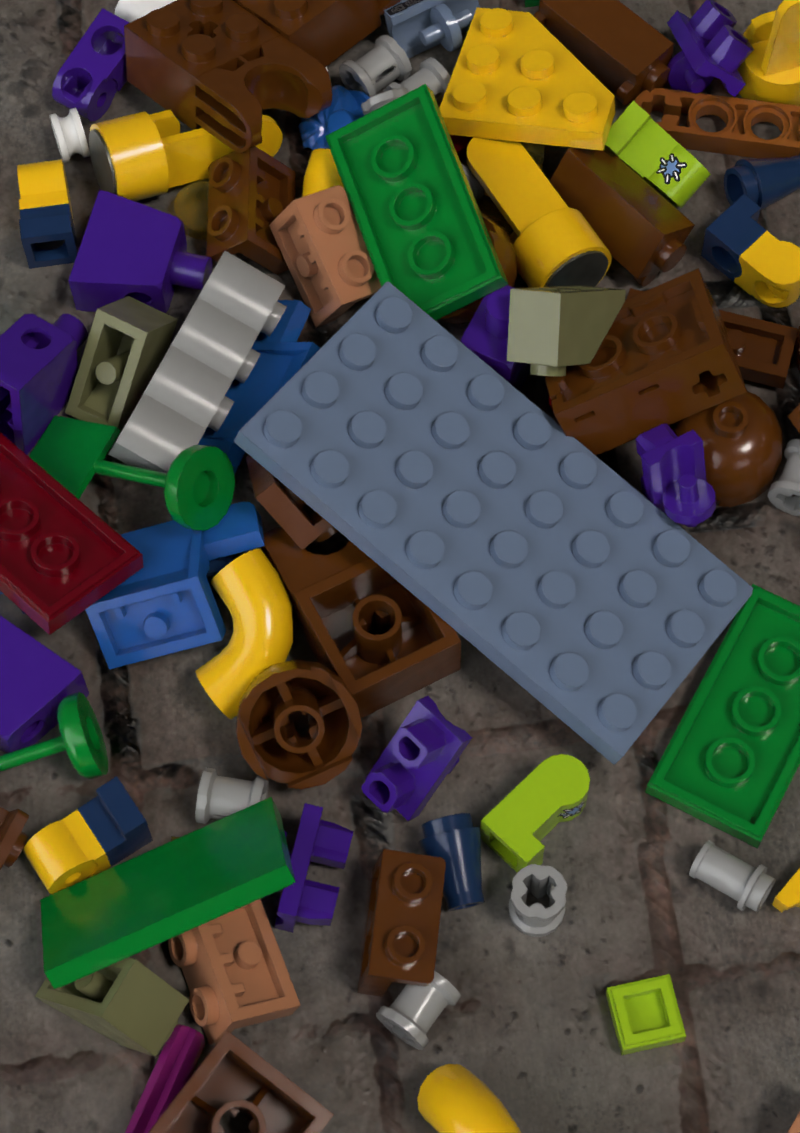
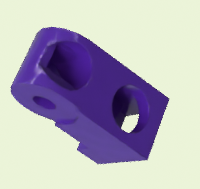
M104 8L101 9L56 75L52 88V97L57 103L68 109L76 107L78 114L89 121H97L107 112L115 93L119 92L127 82L124 25L129 22Z

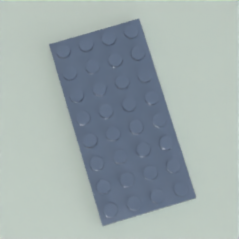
M389 281L239 430L234 440V443L613 765L625 755L752 595V586L677 523L667 517L665 513L654 506L652 502L577 439L566 436L558 423Z

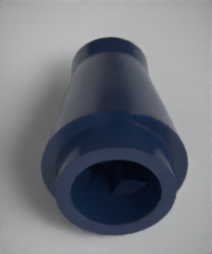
M800 155L784 158L738 160L734 167L726 170L724 175V190L729 204L732 205L745 194L761 207V211L799 190Z
M471 814L449 815L422 824L424 839L420 840L419 844L424 855L441 857L446 862L443 895L447 910L456 911L483 904L485 900L482 892L480 827H473Z

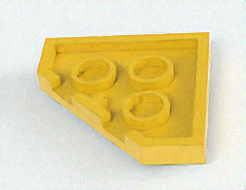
M477 7L439 109L450 135L604 151L615 115V96L530 12Z

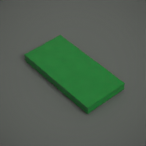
M426 84L325 136L381 287L389 281L436 321L508 285L435 96Z
M752 584V595L733 620L651 776L645 793L758 849L800 766V606Z
M272 797L40 899L44 973L53 988L63 987L292 885L295 882L281 814Z

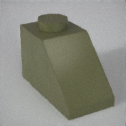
M581 285L510 288L507 361L530 364V374L538 376H566V366L590 364L625 302L626 289Z
M130 296L97 308L65 413L79 420L115 426L122 431L167 353L178 319Z
M129 957L56 989L53 988L46 977L35 995L43 1003L117 1044L155 1057L162 1045L171 1036L174 1027L178 1024V1018L189 1001L188 998L139 961Z

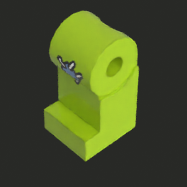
M634 100L610 128L605 146L652 188L657 189L680 209L711 175L691 153L660 127Z
M558 754L545 759L481 820V839L517 873L520 869L530 864L541 865L543 863L545 846L540 841L559 822L571 821L579 816L586 806L590 784L588 769L582 761L571 755Z

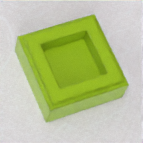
M670 974L607 987L606 997L621 1056L685 1041L686 1033Z

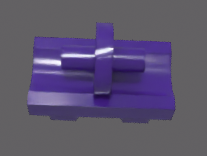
M706 0L692 18L677 10L667 22L682 49L667 65L671 69L667 79L673 90L700 93L716 77L721 80L727 92L736 97L746 85L737 69L754 49L749 40L733 28L737 23L733 14L714 0Z
M661 424L640 434L636 438V447L642 462L643 477L640 480L644 496L672 521L687 527H695L711 517L716 509V494L713 487L706 482L703 440L694 429L678 437L668 424Z
M429 696L419 699L365 778L366 781L361 787L363 793L382 812L388 813L396 809L407 821L416 818L446 775L450 774L458 764L460 755L472 737L465 730L445 719L436 703Z
M304 804L292 854L289 853L295 882L283 888L277 911L276 929L293 933L295 922L331 926L340 887L307 880L306 878L310 862L344 869L354 831L335 823L321 820L323 807Z

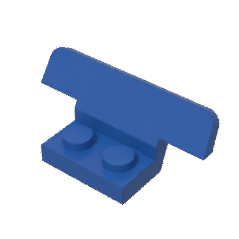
M278 300V302L287 307L270 337L262 332L257 336L252 349L261 354L244 384L234 379L225 394L226 397L234 401L228 415L217 432L207 427L198 445L218 447L226 453L233 465L234 475L245 454V451L234 443L239 430L320 349L313 342H297L312 310L300 300Z
M245 501L231 504L222 520L216 526L206 531L187 529L172 520L120 534L143 554V568L85 609L108 668L113 669L222 641L227 630L206 577L209 571V561L265 546L262 519L256 507L252 503Z

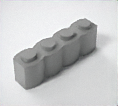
M224 251L109 455L130 466L167 473L172 461L181 451L193 445H198L207 427L217 432L234 403L233 400L225 396L232 381L236 379L244 384L261 354L252 349L257 336L262 332L270 337L287 307L278 302L285 285L229 252Z

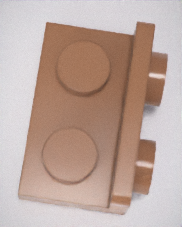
M337 185L293 200L269 224L305 305L312 309L310 316L315 327L335 321L356 302L372 297L381 288L350 201L342 186Z
M261 899L168 939L171 958L178 967H181L190 991L189 1004L195 1022L203 1027L210 1045L216 1044L227 1030L232 1033L234 1029L290 1016L301 1006Z

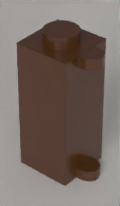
M540 0L539 11L533 16L609 91L615 94V98L623 105L629 106L642 91L648 90L651 92L654 88H664L667 85V78L671 70L667 65L672 59L674 43L619 0Z
M606 146L604 151L581 148L567 149L551 177L550 183L569 208L577 209L582 213L610 251L611 256L625 267L643 287L650 284L659 271L665 273L674 268L686 252L687 247L683 243L695 224Z

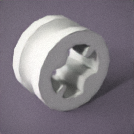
M76 107L69 109V114L66 117H59L56 113L50 114L51 126L63 163L70 162L73 154H81L84 158L90 156L87 139Z

